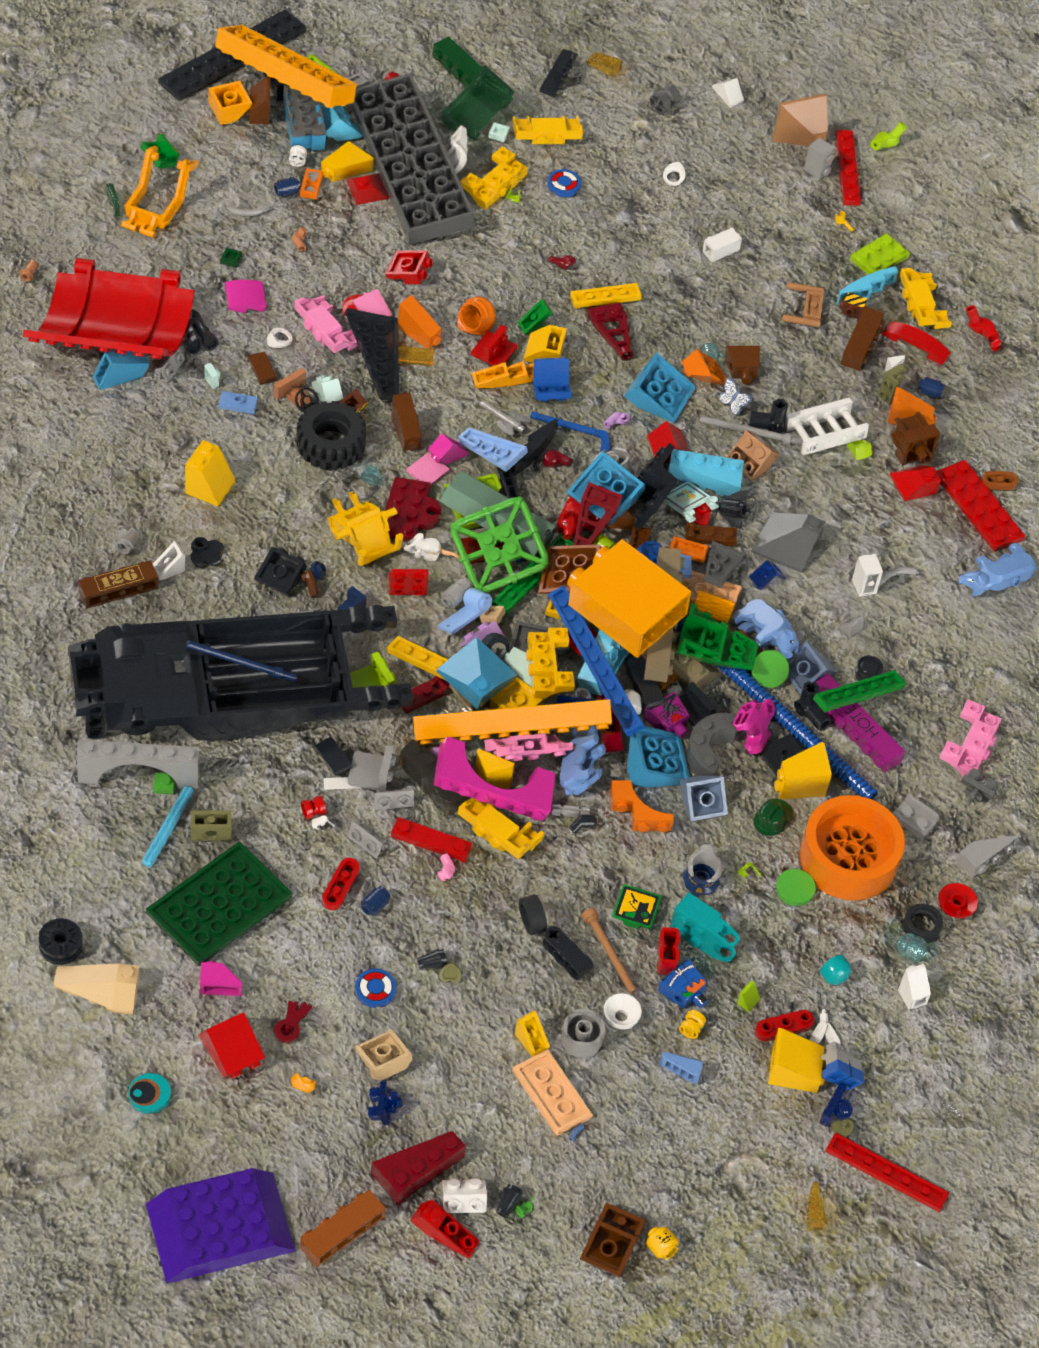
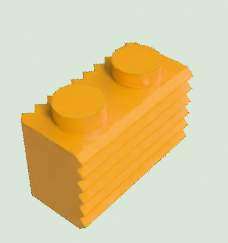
M700 590L695 605H697L696 609L702 613H705V611L712 615L711 618L718 623L724 620L728 624L736 602Z

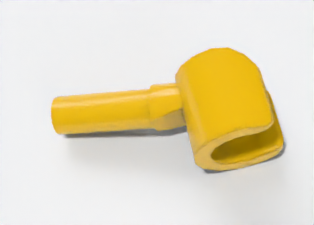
M840 211V216L835 214V222L837 224L845 225L851 232L855 230L845 220V212Z

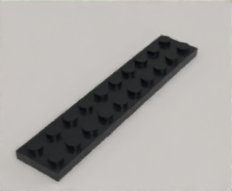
M286 9L250 28L281 45L306 32V26ZM215 47L158 78V84L180 102L246 64Z

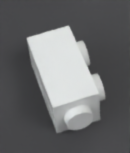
M733 228L724 230L712 237L706 238L702 252L711 262H714L739 251L742 238Z

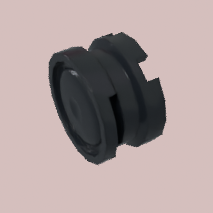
M871 655L861 657L855 669L856 679L860 681L882 674V662L879 658Z

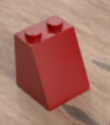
M244 1012L198 1034L223 1078L230 1076L233 1079L243 1074L241 1070L246 1067L252 1070L260 1066V1061L265 1058Z

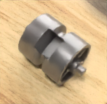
M667 84L660 91L650 96V105L655 112L663 114L670 107L680 102V93L675 86Z

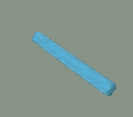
M184 786L142 859L144 866H153L194 794L192 787Z

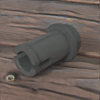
M672 683L668 689L662 692V695L666 697L675 692L680 697L683 691L679 684Z

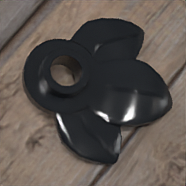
M197 537L191 543V561L196 567H200L204 563L209 566H217L220 564L218 552L222 551L225 546L217 540L207 541L204 537Z

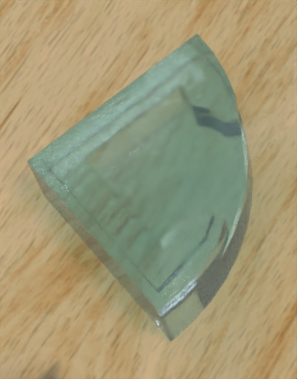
M371 463L360 474V479L376 487L379 472Z

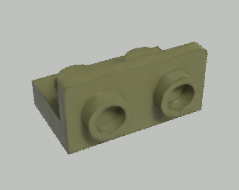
M902 364L886 371L878 395L888 405L892 404L896 387H900L901 381L904 378L903 375L906 368Z

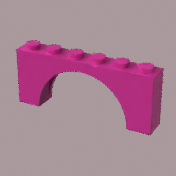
M447 736L439 746L434 785L441 787L443 790H450L462 796H468L480 802H486L498 808H504L516 814H522L534 820L543 821L551 812L555 773L537 767L529 776V781L524 787L501 789L492 786L481 779L470 766L465 753V742Z

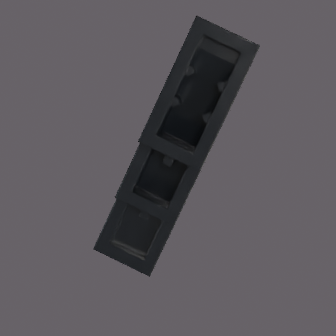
M554 419L528 436V443L524 445L527 446L528 453L511 467L514 476L531 465L548 447L557 432V419Z
M629 653L624 658L623 664L626 667L628 677L633 682L634 691L640 694L641 700L646 707L665 703L657 681L644 680L646 665L644 657L640 655L636 658Z

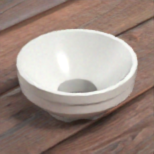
M615 994L609 997L604 1005L606 1021L617 1029L632 1028L641 1017L642 1010L639 1002L628 994ZM617 1013H624L627 1019L619 1021L615 1015Z

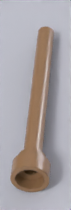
M594 907L585 910L581 914L582 919L586 924L592 926L628 992L634 993L636 988L598 922V912Z

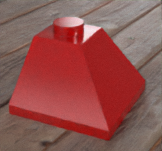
M379 173L346 179L356 205L389 199Z
M919 465L889 474L904 502L937 494L941 481L934 467Z

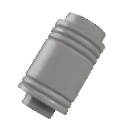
M466 578L459 579L441 594L443 605L453 609L463 601L465 592L469 588H473L471 581Z

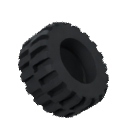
M323 401L319 405L317 403L312 405L311 409L307 408L300 415L297 423L296 445L299 454L303 456L306 462L310 461L312 466H319L323 470H326V468L336 470L337 468H347V465L351 466L356 463V460L361 458L366 444V423L362 419V415L356 412L355 408L352 406L348 407L345 403L339 404L337 401H332L331 403ZM325 431H335L343 434L345 437L338 440H327L319 437L318 434Z

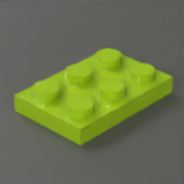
M886 233L851 254L850 260L869 275L898 265L909 258L910 252Z

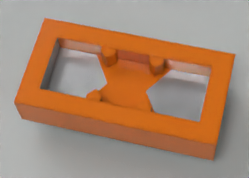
M306 168L300 197L317 200L323 171Z

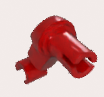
M975 305L968 306L965 311L970 320L968 323L972 331L983 335L991 342L989 345L996 352L1001 348V340L993 322L987 318L980 317Z

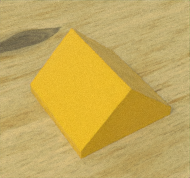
M478 748L474 772L492 786L509 789L512 785L515 763Z

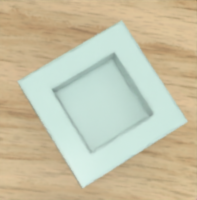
M494 122L488 138L505 142L510 127Z
M211 363L204 365V377L211 388L219 387L221 376L218 369H215Z

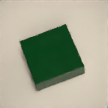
M225 248L220 264L237 268L242 258V252Z

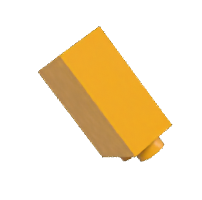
M623 539L611 549L608 546L602 547L594 556L593 564L586 570L582 567L577 568L567 581V586L570 587L568 605L636 658L687 615L691 591Z

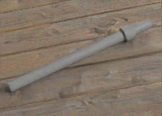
M702 415L700 417V423L740 432L747 430L754 432L758 436L783 441L785 444L803 445L802 438L794 437L789 433L781 434Z

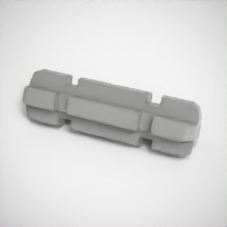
M554 803L551 813L552 815L560 816L562 814V816L578 818L580 815H590V808L583 806L579 808V806L574 805L561 806V804Z

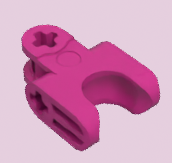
M765 699L760 703L757 700L745 703L741 706L733 721L736 731L746 730L747 739L744 745L748 754H757L763 751L771 733L767 726L775 713V706L771 699Z

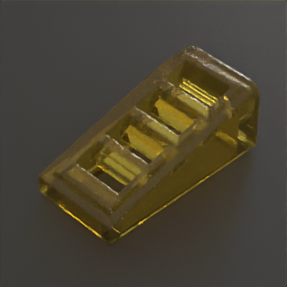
M595 52L586 60V63L614 77L622 69L623 60Z
M813 1182L809 1192L807 1231L822 1230L826 1222L818 1182Z

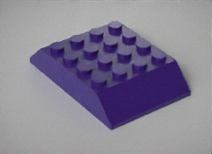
M250 1168L168 1188L146 1203L166 1284L295 1252L273 1172Z

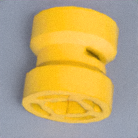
M689 1010L685 1016L686 1020L679 1027V1031L687 1038L696 1039L700 1034V1028L706 1023V1018L696 1010Z

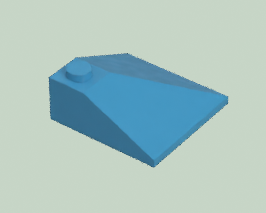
M656 352L631 383L624 397L637 408L674 423L696 386Z
M602 451L571 486L567 494L581 504V498L588 482L623 495L616 515L608 524L610 526L636 503L646 491L643 482ZM595 505L589 507V511L599 519L605 514L603 508Z
M477 637L436 670L477 710L517 677V674Z
M644 726V729L631 735L627 769L633 785L646 788L680 785L679 779L690 777L682 741L676 733Z

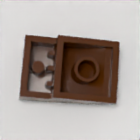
M606 1202L580 1260L620 1278L643 1231L646 1220Z

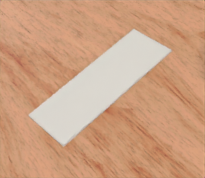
M348 777L324 778L325 790L362 788L349 785Z

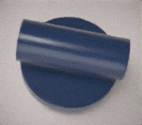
M319 561L311 564V571L316 581L317 579L325 578V565Z

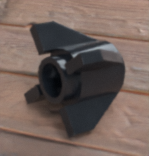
M738 491L723 498L719 503L718 509L721 515L733 527L741 528L743 519H740V517H744L746 512L751 513V509H748L747 504L743 502L747 501L748 492Z

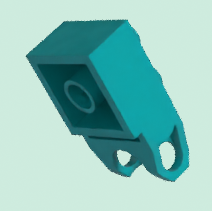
M688 892L675 907L670 928H678L680 937L687 940L691 946L700 949L719 961L731 962L736 956L734 947L740 942L738 933L726 921L721 919L722 914ZM725 935H732L735 941L732 943L728 942ZM720 949H728L731 955L728 957L722 956Z

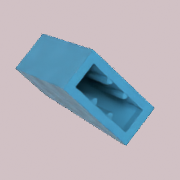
M116 351L104 352L93 375L99 390L143 377L149 366L145 355L144 357L133 356V352L127 351L126 355L115 353Z

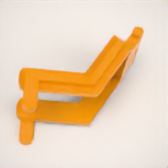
M152 146L145 151L139 184L124 205L126 216L130 218L128 221L123 220L121 227L135 232L139 229L140 234L152 238L155 237L156 232L154 230L156 227L164 229L182 205L189 174L198 167L199 163L197 160L190 162L189 159L178 162L177 169H180L175 197L163 214L158 215L141 209L137 205L148 189L153 161H157L159 157L157 146Z

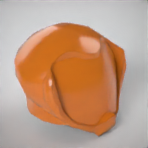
M482 296L468 298L459 310L457 326L466 333L485 335L487 331L493 328L496 321V312L492 303Z

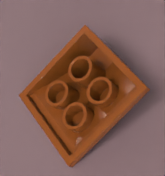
M601 544L548 546L547 553L550 564L542 572L538 593L549 594L563 585L568 593H570V587L567 586L569 577L577 568L582 567L586 570L593 564L594 556L602 548Z

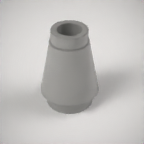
M130 528L119 537L115 545L117 551L121 554L132 552L139 532L134 528Z

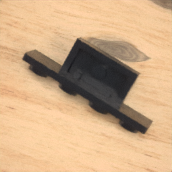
M563 49L539 91L554 97L564 79L567 78L569 70L573 68L578 54Z

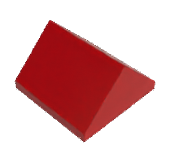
M665 421L647 435L654 456L662 446L665 448L669 443L675 446L674 449L690 452L682 430L668 421ZM671 454L664 463H670Z

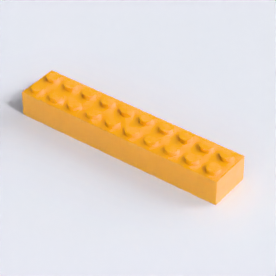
M244 25L218 28L215 47L221 49L223 53L230 54L234 59L241 60L244 64L255 67V70L278 79V82L287 84L291 89L298 90L301 94L312 97L314 101L323 103L325 107L334 108V106H346V104L354 103L357 83Z
M610 699L413 717L415 740L422 745L433 744V740H440V743H442L447 736L453 739L459 738V741L464 742L472 741V737L487 740L492 739L491 735H498L499 738H508L513 733H518V736L531 735L530 732L538 731V734H550V730H557L558 733L570 732V728H577V731H588L589 727L596 726L597 730L609 729L608 725H612Z

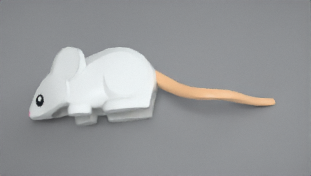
M422 533L416 534L403 547L404 550L415 553V558L424 556V559L428 561H436L440 553L460 558L458 554L441 548V544L437 539L424 538Z

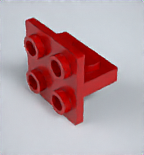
M501 325L495 333L487 331L472 349L470 355L495 366L507 362L516 351L518 345L507 340V327Z

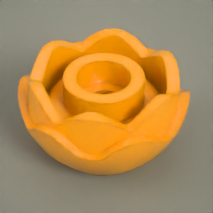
M295 1073L291 1077L292 1087L303 1092L310 1093L317 1086L316 1081H311L307 1077H301L299 1074Z

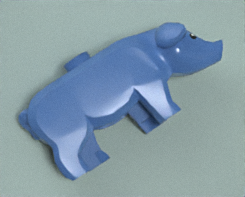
M1013 543L1009 546L1012 554L1007 552L994 562L983 555L976 558L980 571H970L960 575L958 584L971 588L973 590L972 597L983 594L987 590L998 591L1011 586L1016 587L1021 582L1030 579L1033 576V572L1038 568L1035 566L1034 558L1027 554L1021 545Z
M755 599L731 615V619L736 625L742 621L738 626V631L742 629L746 634L756 631L758 635L755 637V640L761 649L769 645H776L779 652L785 658H791L793 656L792 651L798 653L799 641L796 632L792 629L789 621L780 609L775 610L764 600Z
M596 726L589 727L588 731H577V728L571 729L573 739L570 742L573 744V750L567 751L566 755L563 756L560 772V785L565 789L566 795H579L601 777L602 770L601 768L594 769V761L605 754L606 748L602 743L597 746L595 745L599 740Z

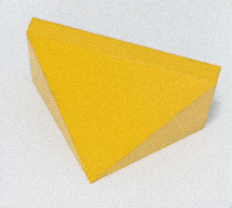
M535 1010L517 1020L515 1035L532 1057L550 1048Z

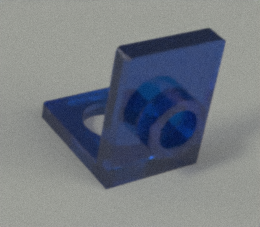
M766 560L749 576L760 590L776 576L782 579L786 578L778 566L769 560Z

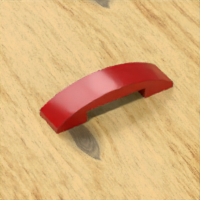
M890 322L881 334L895 342L901 339L927 352V358L940 365H943L950 356V351L941 342L923 330L911 325Z

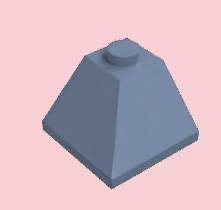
M807 641L799 648L798 653H793V656L787 659L789 664L787 677L800 694L804 683L807 681L816 682L827 674L833 677L838 673L829 660Z
M693 776L679 779L681 797L689 821L728 815L723 776Z

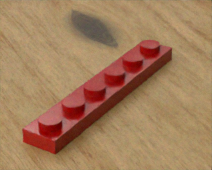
M836 130L843 205L860 206L861 199L853 130Z

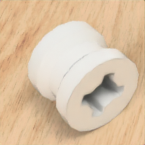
M299 145L293 146L290 149L289 163L295 167H302L306 161L307 150Z

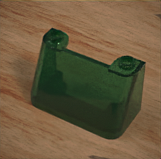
M486 65L480 69V73L473 78L457 98L441 111L438 118L455 132L460 126L465 127L468 141H476L481 135L480 131L505 104L508 106L514 99L512 96L515 91Z

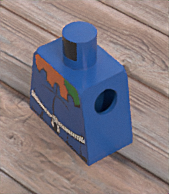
M688 958L660 980L658 991L682 1008H687L694 1002L702 1009L709 1002V999L703 995L707 982Z

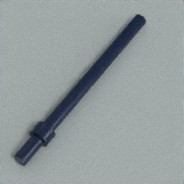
M188 640L186 643L187 648L271 674L272 677L277 679L283 678L295 682L297 678L296 674L284 671L281 667H271Z

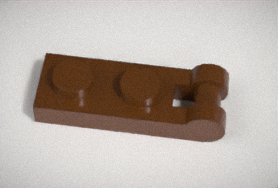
M687 522L685 525V530L687 531L685 534L686 540L708 545L715 541L724 546L736 547L737 528L697 525L694 522Z

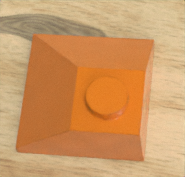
M696 349L681 362L685 368L684 372L688 377L724 386L727 378L716 359Z

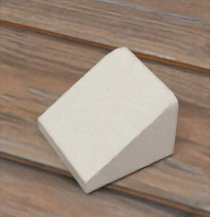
M905 356L889 357L885 371L900 364L903 365Z

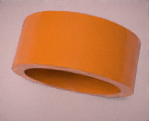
M854 795L834 797L820 804L808 820L800 847L802 868L813 878L817 888L833 897L851 901L875 897L886 890L895 878L905 847L903 829L893 813L874 800Z

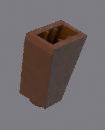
M411 393L393 395L391 421L403 451L421 448L422 434Z

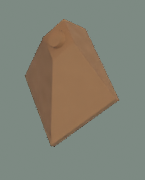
M826 94L780 103L773 134L774 142L809 146L818 138L826 141L828 133Z

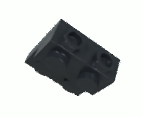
M271 547L254 580L288 597L294 584L298 583L301 579V573L307 568L305 560L298 555L294 557L289 555V552L281 547L278 549Z

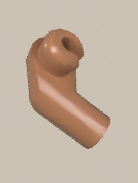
M300 227L292 237L293 243L300 252L306 249L303 241L307 230L303 227Z

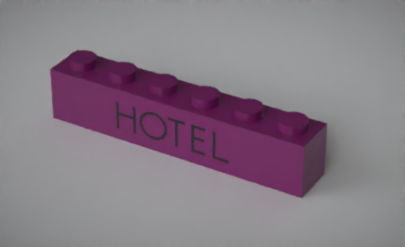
M829 674L816 681L820 686L819 693L840 687ZM858 703L826 712L837 727L842 729L849 739L855 742L861 748V751L868 755L884 773L902 762L905 750Z

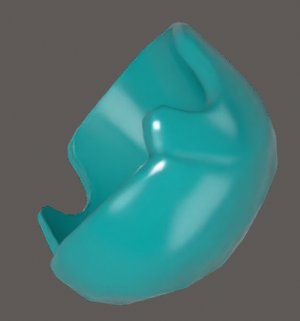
M837 955L829 959L822 966L820 974L829 985H839L849 978L852 967L843 955Z

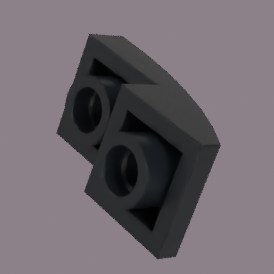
M331 736L314 746L316 752L323 758L327 767L335 776L352 767L347 756Z

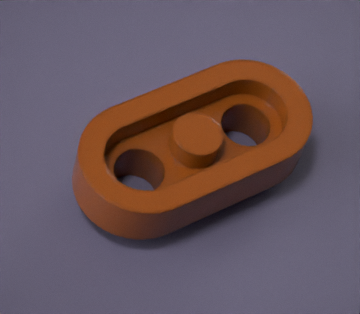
M987 471L984 473L982 481L991 490H1013L1017 486L1018 477L1012 472Z

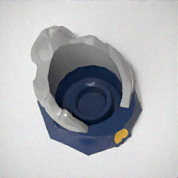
M713 844L702 845L699 851L693 852L690 856L688 867L682 874L685 887L697 896L712 894L720 885L719 878L723 868L721 858L717 856V849Z

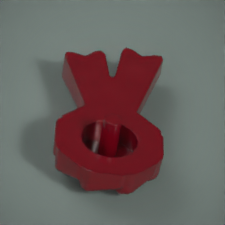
M288 1001L286 1019L280 1020L274 1027V1035L279 1042L289 1044L297 1040L300 1034L298 1024L312 1010L311 1005L303 1002L297 1011L298 1001L294 1003Z

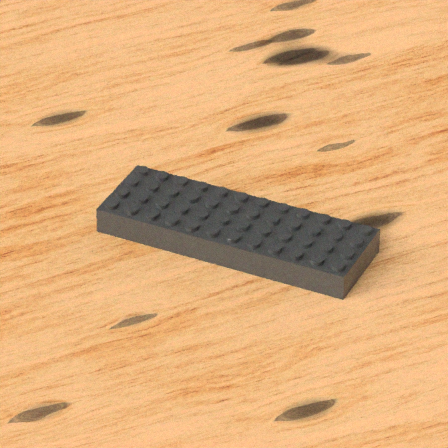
M412 74L356 88L354 103L349 105L368 150L374 158V164L409 245L475 227L474 212Z

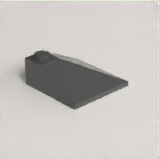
M772 512L751 552L802 573L822 536L825 521L809 514Z

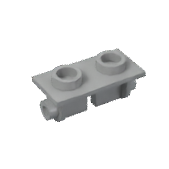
M180 347L173 356L165 357L163 363H160L154 370V375L157 378L164 377L166 383L170 381L185 360Z
M407 787L406 789L394 791L377 790L373 793L375 810L414 807V789Z
M352 821L347 837L377 859L380 851H385L388 847L386 840L381 839L376 834L372 835V831L365 827L362 822Z

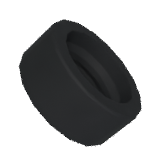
M533 894L520 898L519 911L528 934L535 935L546 931L547 919L538 896Z
M926 903L916 904L907 911L903 928L906 935L913 941L930 943L939 936L943 925V918L939 910L934 906ZM915 916H925L932 920L935 927L931 931H922L917 929L911 920Z

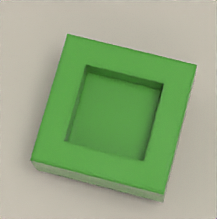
M155 772L153 793L173 795L175 780L167 773Z

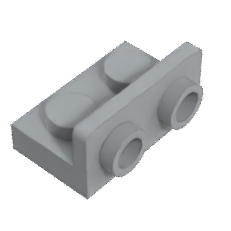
M910 793L906 795L904 802L893 812L899 823L921 840L936 827L939 815L935 810L923 804L920 799Z

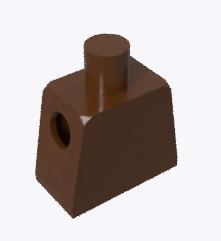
M760 345L726 347L724 358L732 378H741L743 384H749L752 382V378L757 377Z

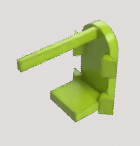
M511 188L507 191L505 197L515 203H519L521 191L519 190V194L515 196Z
M751 861L738 871V874L745 878L748 876L745 870L752 866L757 874L761 876Z

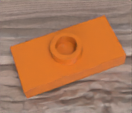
M673 536L670 548L680 549L681 554L690 555L692 561L704 564L709 546Z

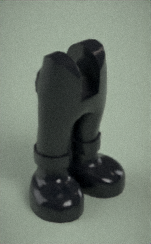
M192 309L191 318L186 330L188 337L186 349L188 353L192 355L197 354L202 348V343L206 350H214L219 344L216 335L209 331L199 312Z

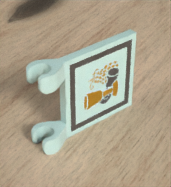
M689 481L671 490L663 501L682 514L689 523L696 520L693 517L695 514L693 509L701 504L706 503L711 510L719 507L715 503L718 501L716 496L708 495Z

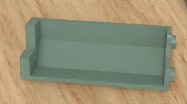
M463 471L457 473L453 481L440 494L441 503L463 516L483 510L482 508L485 506L488 508L509 499ZM515 505L490 514L495 527L507 523ZM521 507L512 525L516 535L530 530ZM531 512L536 526L540 529L539 534L544 545L546 542L550 543L559 527ZM486 517L474 521L485 529H490ZM533 536L519 541L520 547L524 552L535 557L540 554Z

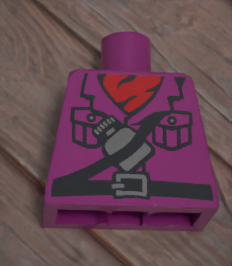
M675 692L664 697L665 703L645 708L644 720L652 727L676 733L680 739L688 735L689 730L686 726L689 713Z

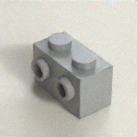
M818 138L809 145L804 170L818 180L827 176L831 172L835 147Z

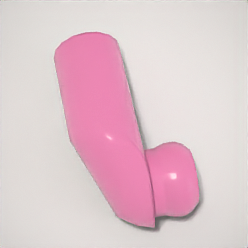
M444 854L440 857L443 868L442 871L438 872V877L441 881L452 878L456 870L449 854Z

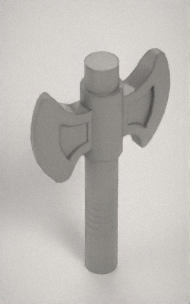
M482 400L480 403L481 407L502 420L497 421V425L500 430L510 436L514 435L513 429L523 434L526 427L522 424H530V420L520 413L510 412L509 416L485 400Z

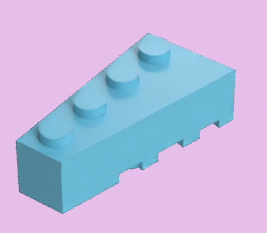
M674 449L671 453L668 472L684 483L689 481L690 483L697 484L701 489L706 490L708 488L716 491L717 495L729 496L740 491L744 460Z
M599 630L595 640L614 674H616L623 664L624 658L630 652ZM584 662L577 677L580 688L587 689L590 694L601 696L603 692L588 665Z

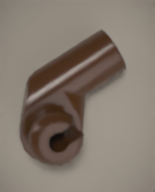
M310 570L302 572L301 580L303 582L307 581L309 595H319L313 572Z

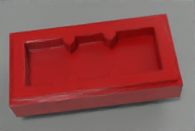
M703 503L693 509L695 511L693 517L696 518L693 522L697 525H708L712 510L706 503Z

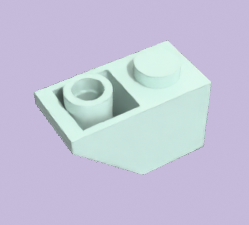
M322 375L316 377V381L311 382L321 402L327 401V403H331L332 401L343 399L338 378H332V375Z

